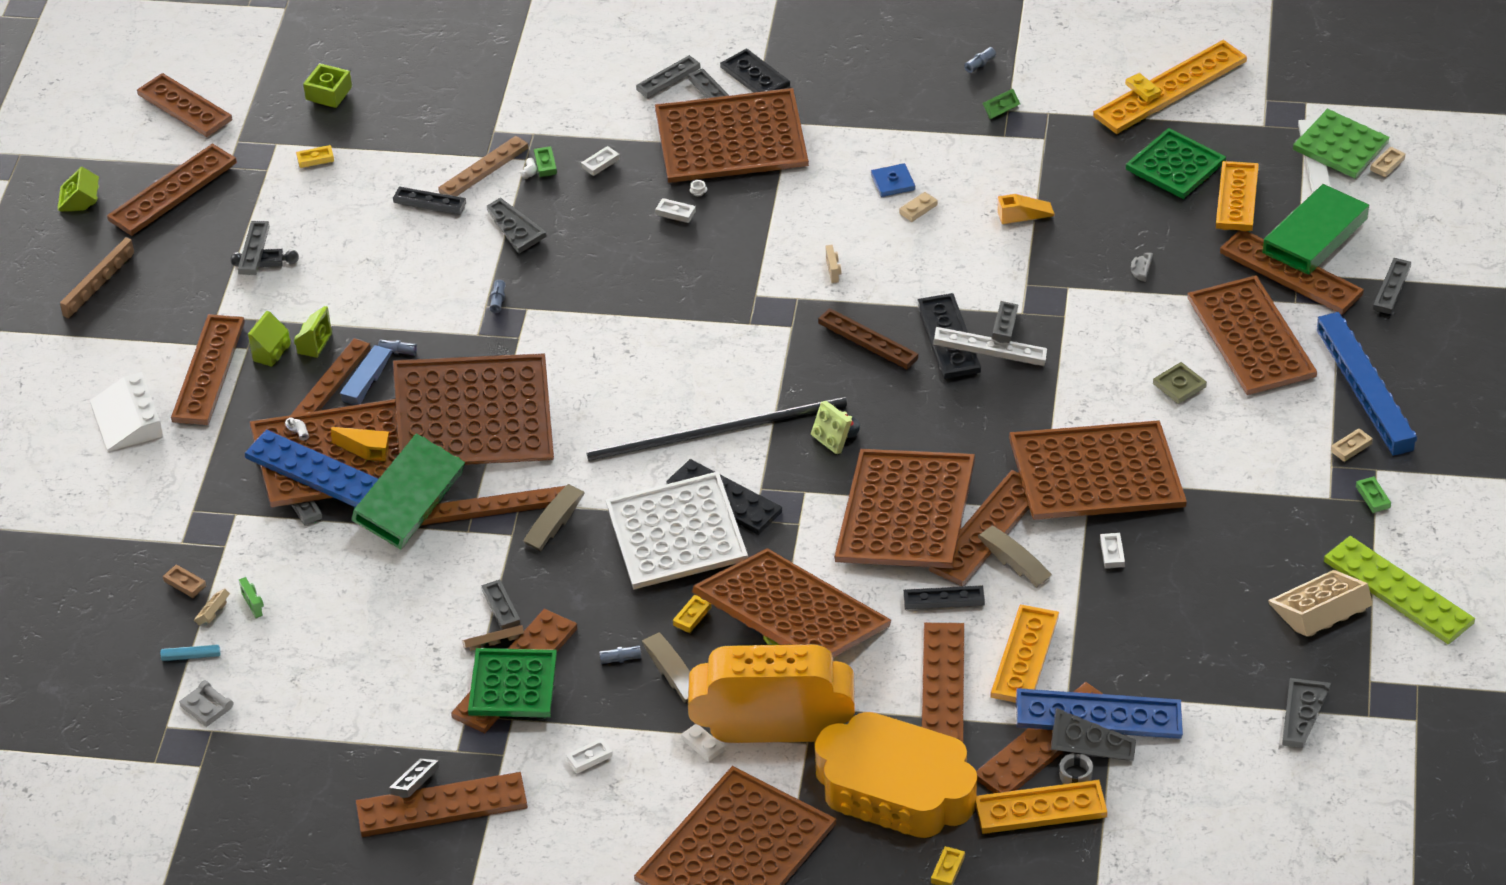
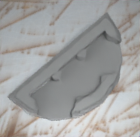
M1144 253V256L1135 257L1131 262V272L1138 280L1146 282L1153 253Z

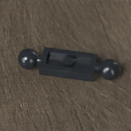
M283 248L264 249L259 267L283 266V261L294 264L299 260V254L295 250H288L284 254ZM236 252L231 255L230 261L232 265L239 266L242 253Z

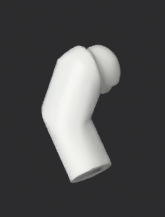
M533 158L526 160L527 166L521 171V176L524 179L534 176L538 171Z
M288 418L285 421L287 428L298 433L300 440L304 441L309 438L303 421L294 418Z

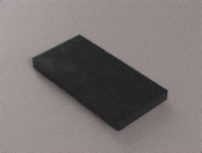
M747 48L720 62V68L753 93L781 90L790 86V80Z

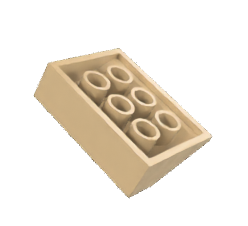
M1332 570L1268 600L1271 607L1296 632L1305 636H1313L1317 631L1330 628L1334 623L1347 620L1349 616L1361 613L1373 605L1368 583L1336 570Z

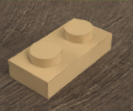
M1390 147L1371 164L1370 171L1386 177L1405 160L1406 154Z
M923 192L899 208V214L913 222L936 207L938 200L930 194Z
M825 245L826 262L831 283L839 282V275L842 274L841 265L837 264L839 262L838 252H834L833 245Z
M1357 429L1331 445V452L1345 462L1372 445L1373 439L1361 429Z
M225 588L216 592L195 617L194 621L198 625L205 622L210 623L216 617L215 612L226 605V599L230 593Z

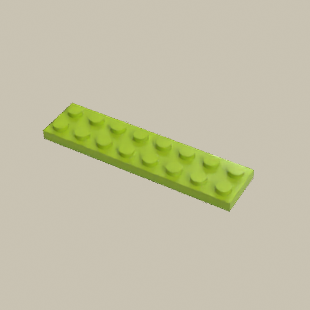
M1352 536L1346 538L1324 556L1325 563L1343 574L1368 583L1370 593L1448 645L1475 623V617Z

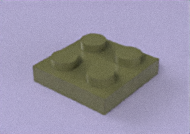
M1180 362L1153 378V385L1180 404L1206 388L1207 381Z

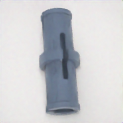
M989 47L984 52L976 54L972 60L964 64L965 70L968 73H972L978 67H983L987 61L996 56L995 50Z
M496 280L494 282V289L490 295V311L493 313L501 311V305L505 299L504 289L506 285L503 280Z
M380 339L378 343L380 347L391 349L395 355L409 354L415 356L417 352V344L404 343L400 340L387 341Z
M640 645L600 651L601 664L611 662L624 663L625 660L641 658Z

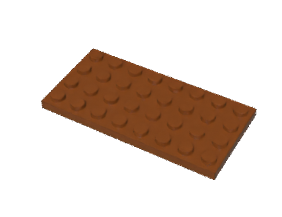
M1257 276L1188 293L1189 302L1246 395L1317 377L1316 368Z

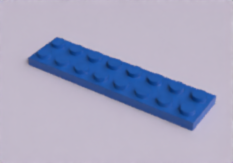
M267 429L245 452L246 459L354 507L359 504L378 480L376 477Z
M1021 688L1016 690L1017 728L1053 730L1055 708H1058L1123 735L1182 739L1181 700Z

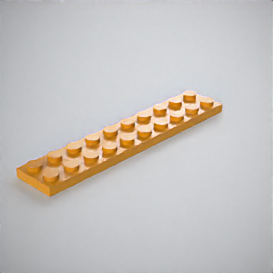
M1221 40L1149 80L1161 90V96L1146 102L1131 90L1093 111V117L1118 134L1247 62V56L1225 40Z

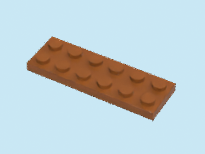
M164 73L159 74L137 89V94L205 137L210 136L233 120L230 113Z

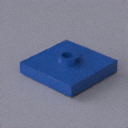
M905 163L871 170V176L881 197L915 190V183Z

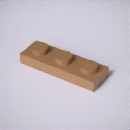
M519 625L464 639L462 643L464 648L469 647V650L472 651L476 650V648H481L483 643L488 642L489 646L501 643L500 639L508 637V641L518 639L519 634L524 633L523 626Z

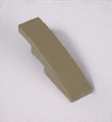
M567 484L534 523L524 538V543L542 551L549 538H554L560 526L567 523L585 492Z
M993 525L978 536L1004 566L1008 563L1020 577L1024 574L1036 588L1051 577L1052 574L1022 545Z
M660 632L642 640L644 647L660 674L665 675L672 689L675 688L684 703L687 702L690 671Z

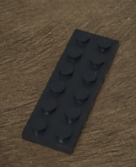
M954 293L917 299L920 313L944 379L981 373V366L975 352L933 344L936 327L968 333Z
M689 459L666 483L670 484L714 473L715 471ZM720 474L737 524L759 535L782 513V506Z

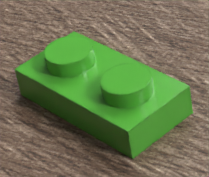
M1011 89L982 104L991 119L1020 105L1014 89Z
M551 146L534 149L539 177L557 174Z
M1374 476L1356 481V488L1373 513L1391 508V501Z
M246 577L238 579L241 594L254 617L263 616L262 607H264L261 596L256 595L257 592L254 584H250Z

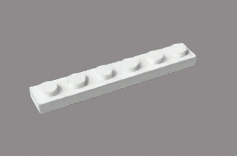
M936 327L933 343L942 347L1042 366L1045 365L1047 348L1012 341L1010 343H999L991 339V337Z

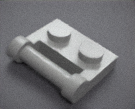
M206 680L202 681L198 688L179 701L180 707L206 727L228 712L234 705L231 699L225 698L218 693ZM208 694L220 705L216 707L205 697H203V695Z

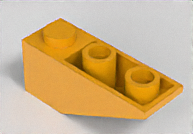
M1019 194L998 196L997 213L1001 224L1055 216L1050 202Z
M331 427V442L366 460L386 461L389 448V432Z

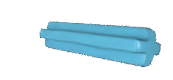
M219 645L162 649L160 652L162 661L219 657L221 654Z

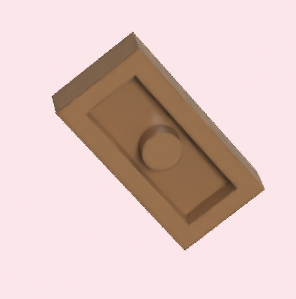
M175 565L163 576L165 583L192 598L206 587L205 580L178 565Z

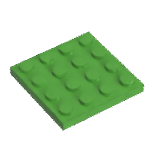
M1327 108L1294 143L1293 150L1356 179L1388 144L1390 137Z

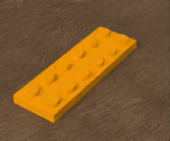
M1222 162L1216 229L1253 230L1259 163Z
M1019 605L991 690V698L1016 703L1017 688L1036 690L1059 619L1058 611Z
M1099 780L979 795L976 798V809L982 834L1106 818L1108 814Z

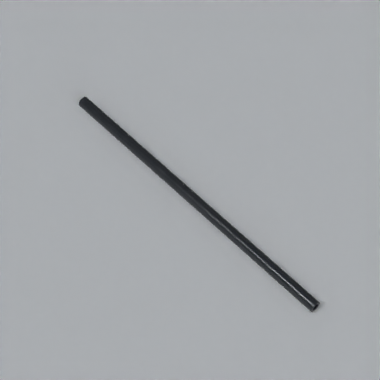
M845 397L827 401L835 408L847 406ZM821 402L587 451V459L591 461L818 413Z

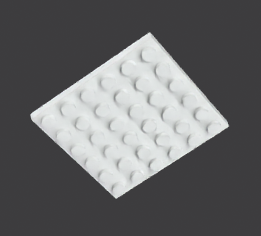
M719 471L606 500L633 590L736 564L748 558Z

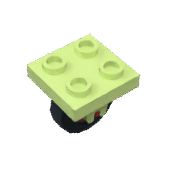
M823 401L820 404L811 435L835 454H839L842 452L846 438L857 436L860 422L846 412H840L829 402Z

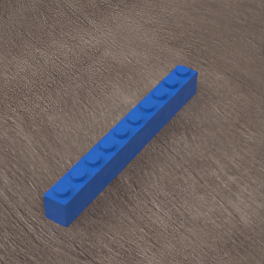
M1339 312L1319 316L1317 319L1318 334L1392 456L1414 451L1415 442H1417L1415 431L1411 430L1407 418L1403 417L1400 407L1393 401L1392 394L1387 391L1385 383L1379 378L1376 368L1372 367L1368 355L1364 354L1361 344L1356 341L1353 331H1350L1346 319L1342 318Z

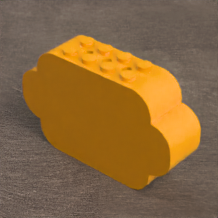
M819 645L723 646L711 652L708 663L695 666L689 673V718L697 725L710 727L713 737L726 743L816 742L820 732L825 727L838 723L844 724L850 721L855 714V679L853 669L846 663L833 661L832 653L827 648Z
M863 712L852 717L848 724L838 723L825 727L816 739V777L821 784L825 785L826 803L835 811L881 825L885 828L900 831L903 834L927 838L938 834L944 825L957 826L964 824L972 817L976 809L977 773L973 766L967 763L966 747L957 738L878 713Z

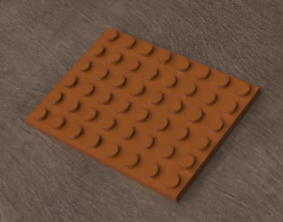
M793 88L655 104L668 183L809 166Z
M545 353L393 361L399 454L417 433L427 438L433 444L442 447L450 454L459 457L465 462V465L554 460Z
M395 399L250 421L254 442L267 429L378 479L399 455ZM288 418L303 421L309 438L304 441L300 440L298 433L290 431L285 425V421ZM331 427L389 432V448L386 461L366 460L332 443ZM260 465L271 507L333 498Z
M1160 420L1010 432L1009 440L1033 520L1186 507L1187 500Z
M860 449L834 556L835 562L953 568L975 464V454Z
M768 548L694 585L692 593L701 599L708 601L716 608L730 614L731 617L740 620L748 627L757 630L763 636L774 640L779 645H819L827 648L832 653L833 658L890 627L891 619Z
M732 765L634 875V881L641 885H784L836 825V819Z

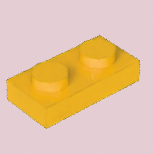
M1137 73L1125 81V85L1146 102L1161 96V90L1141 73Z
M331 145L296 152L300 168L334 162Z
M694 595L673 619V626L690 633L712 608L711 603Z
M945 846L932 874L931 883L936 885H953L965 858V851Z

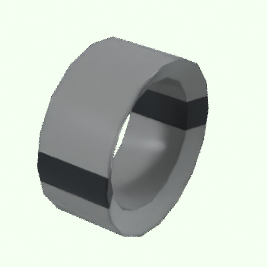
M1079 753L1066 755L1059 765L1060 780L1063 784L1091 781L1093 777L1092 761L1089 757ZM1071 766H1080L1086 769L1087 773L1080 777H1074L1067 774L1065 770Z

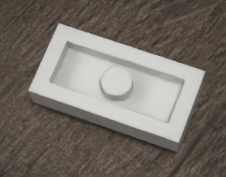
M607 146L581 162L582 169L594 176L620 160L619 153Z
M662 198L655 212L659 216L689 223L696 212V208L692 205Z
M1120 533L1100 534L1105 568L1125 567Z
M697 724L681 734V739L708 762L724 752V746Z
M603 738L566 755L568 763L576 774L613 757L612 750Z

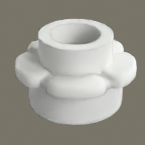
M695 180L691 183V194L702 196L707 192V187H705L703 181Z

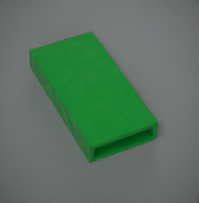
M1322 184L1264 238L1262 253L1310 275L1368 219L1370 205Z
M416 433L355 507L352 521L401 550L460 477L465 462Z

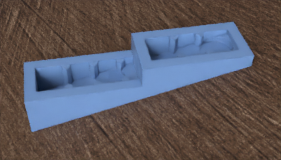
M374 345L340 392L343 402L353 405H360L373 380H378L392 353L391 349Z

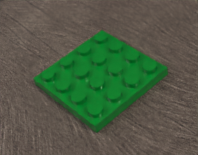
M1168 128L1126 163V170L1184 199L1222 166V162L1226 161V156Z
M476 648L468 716L551 717L557 650Z

